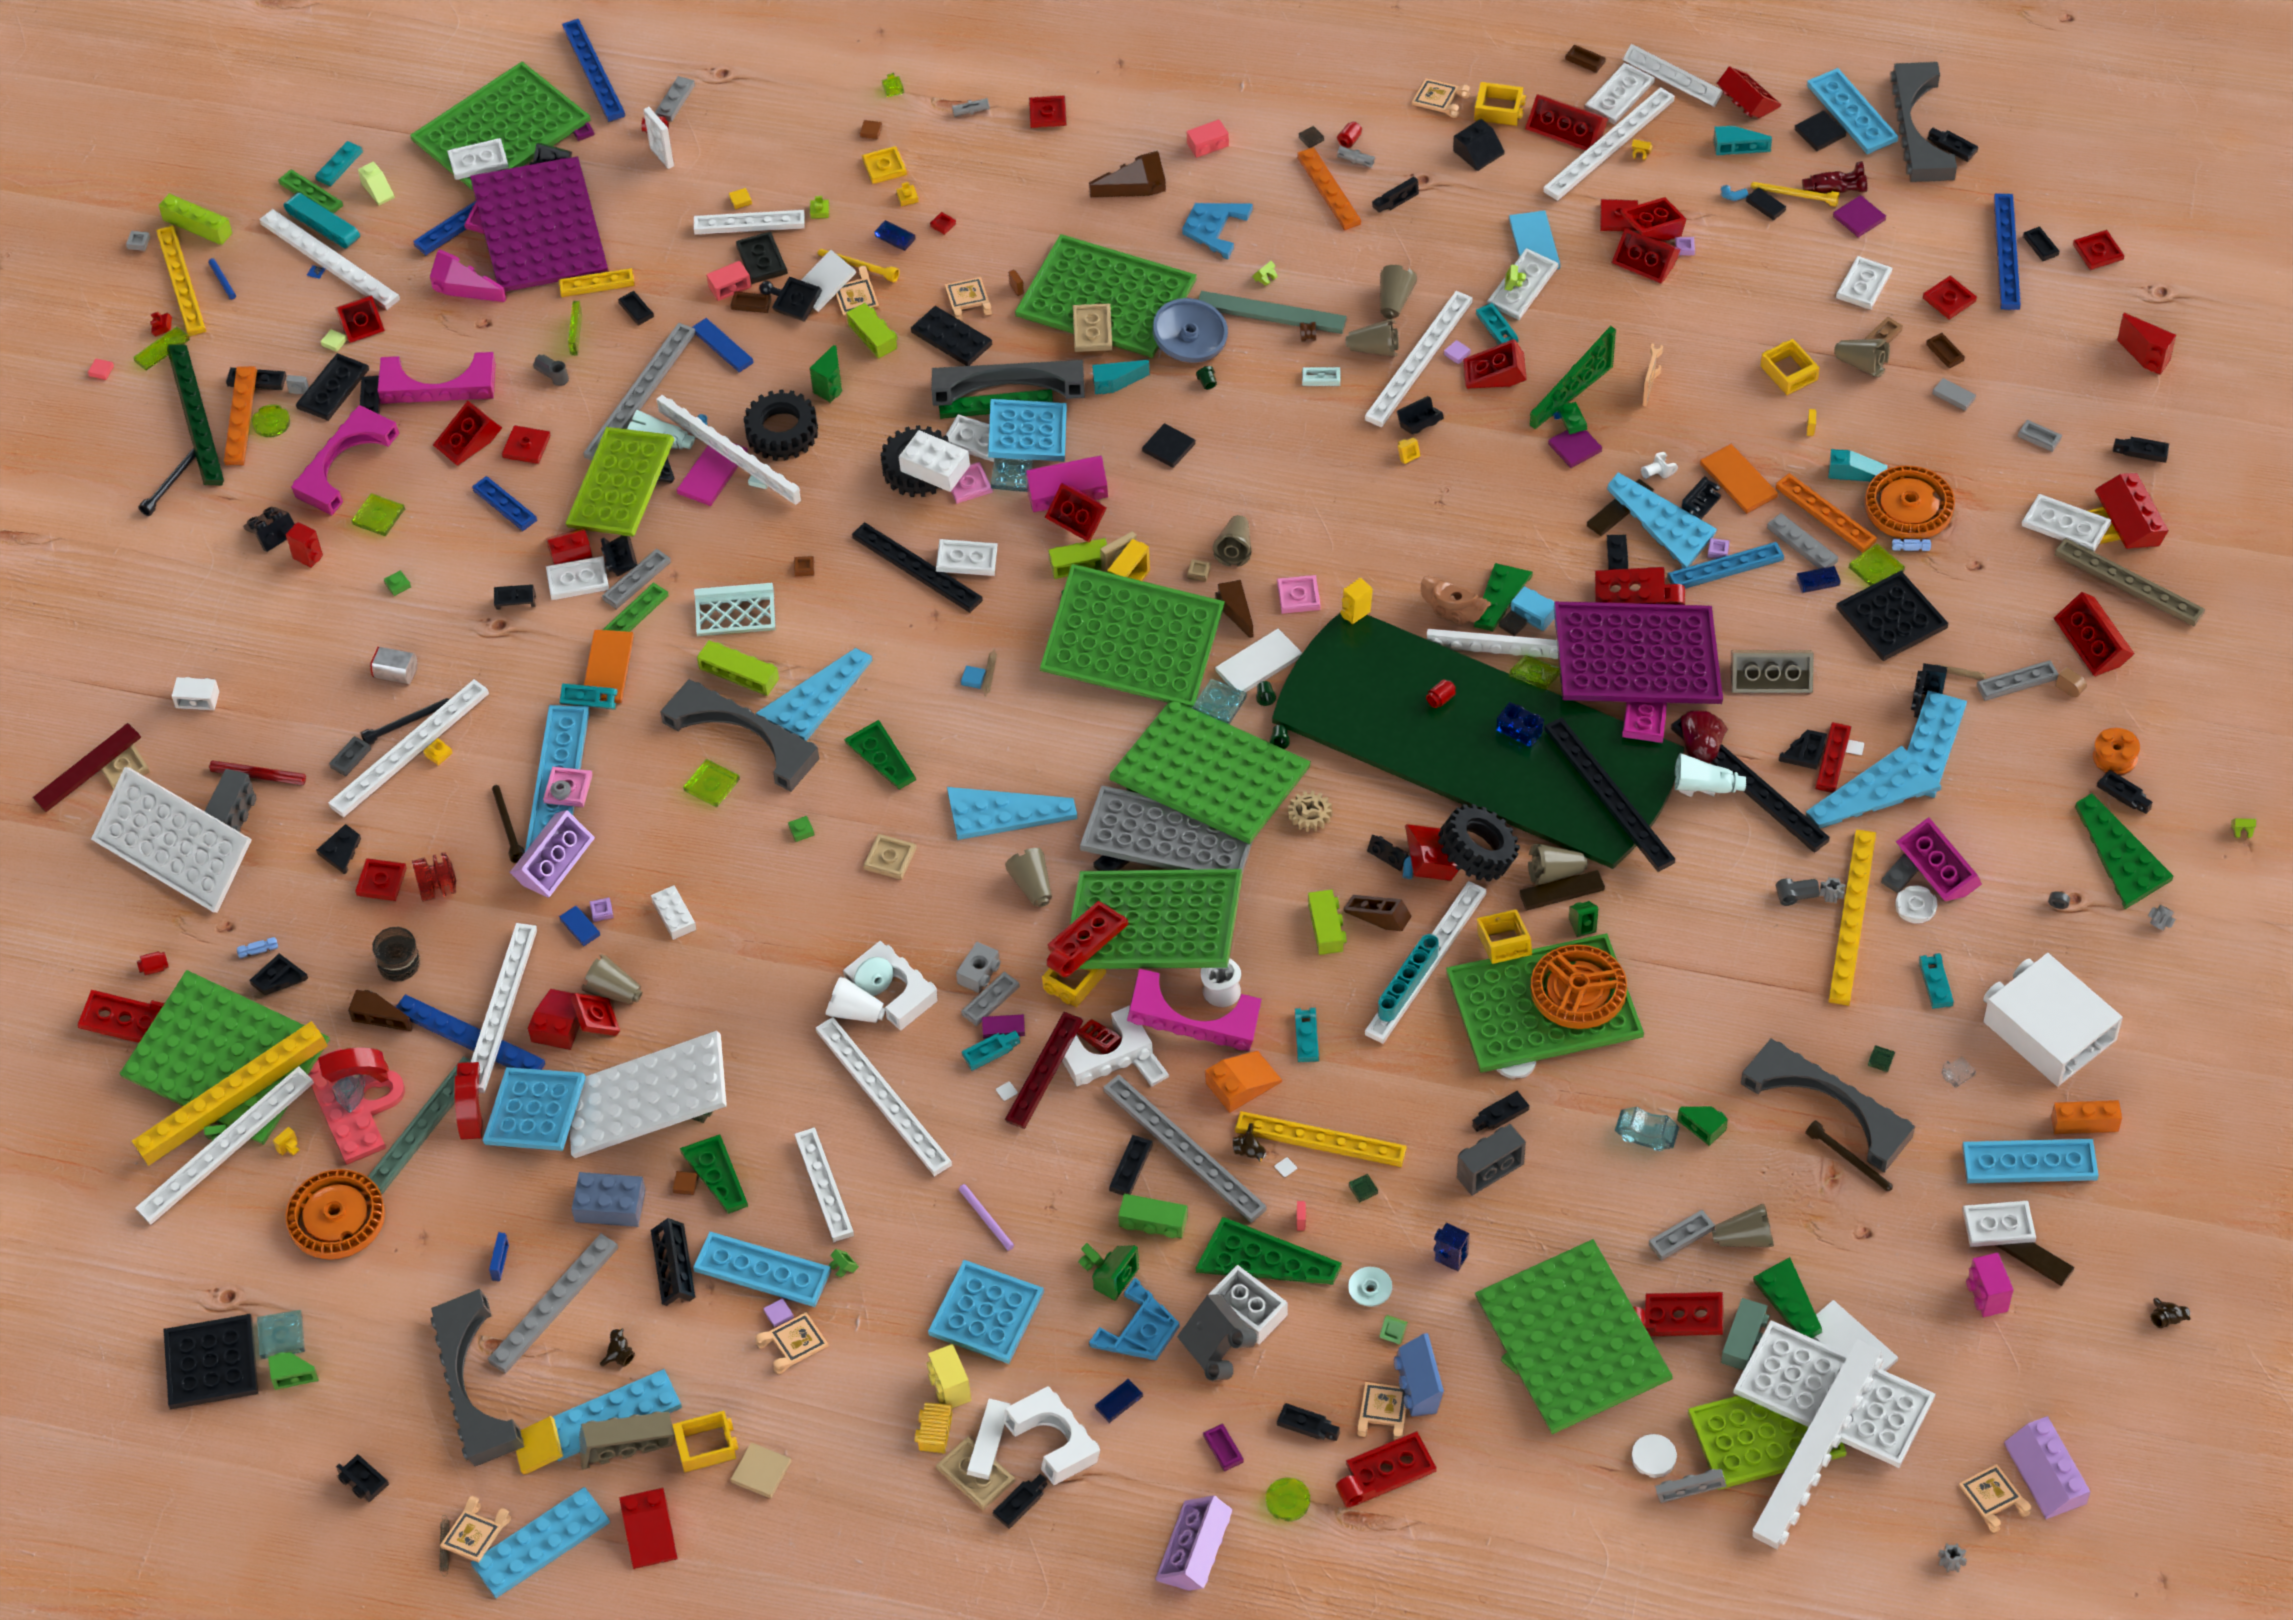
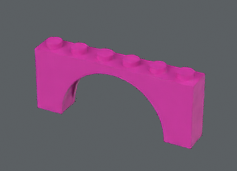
M474 353L471 365L463 374L451 381L440 384H425L411 379L402 370L399 356L381 357L378 382L381 404L492 399L494 398L496 371L494 353Z
M359 405L351 412L344 424L340 425L338 431L328 440L324 448L317 453L314 460L306 466L300 477L293 482L291 488L295 498L329 515H333L343 503L339 490L332 487L327 481L328 470L334 459L346 449L359 444L376 443L389 447L400 434L396 422Z
M1139 968L1127 1021L1136 1025L1153 1027L1156 1030L1173 1032L1176 1035L1193 1037L1196 1040L1213 1042L1220 1046L1233 1047L1240 1051H1250L1262 999L1241 994L1236 1007L1222 1018L1212 1021L1188 1019L1175 1012L1166 1003L1159 986L1160 973Z

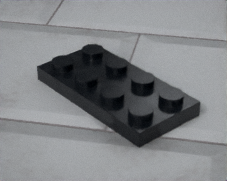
M937 306L929 310L911 327V333L965 366H970L992 345V339Z

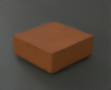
M864 120L860 137L878 139L882 129V122Z
M1016 270L1009 271L1010 286L1017 296L1024 294L1023 280Z
M814 556L794 557L795 576L814 575Z
M676 1171L672 1189L673 1193L695 1195L698 1173Z

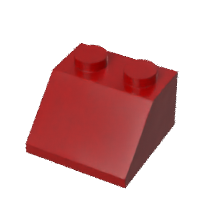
M372 295L335 307L340 324L349 343L385 331Z
M584 528L546 538L554 565L593 558Z

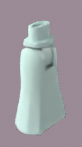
M636 410L627 428L629 430L670 434L675 439L671 449H677L678 446L681 450L683 448L691 449L695 441V436L688 435V432L679 426L661 421L639 410Z
M1681 753L1678 755L1675 765V790L1735 793L1736 790L1745 791L1746 777L1738 776L1737 772L1733 774L1729 769L1715 766Z

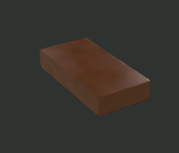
M1574 44L1566 54L1565 60L1597 73L1605 63L1606 57Z
M734 292L731 310L768 313L771 295Z
M1943 333L1928 339L1926 345L1948 368L1965 360V356Z

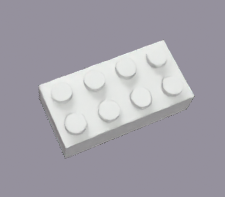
M674 885L651 895L652 903L673 940L696 930L695 921Z

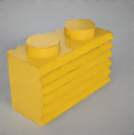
M1358 578V580L1344 588L1343 598L1341 599L1342 610L1340 613L1345 620L1352 624L1371 612L1373 589L1362 578Z
M925 1402L924 1409H920L918 1421L921 1423V1426L915 1432V1442H918L920 1451L946 1453L953 1415L952 1405Z

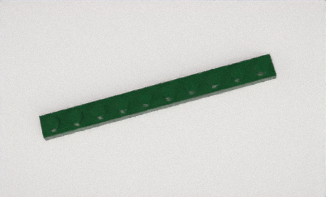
M168 344L167 352L203 484L223 485V474L187 345Z

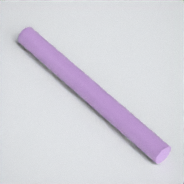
M965 1184L961 1185L959 1191L1007 1251L1013 1249L1014 1244Z

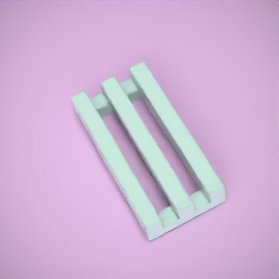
M1302 367V386H1340V367Z

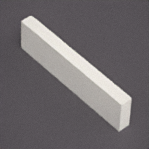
M994 1399L988 1400L967 1475L989 1480L1005 1426L1002 1421L1006 1407L1010 1406V1403Z

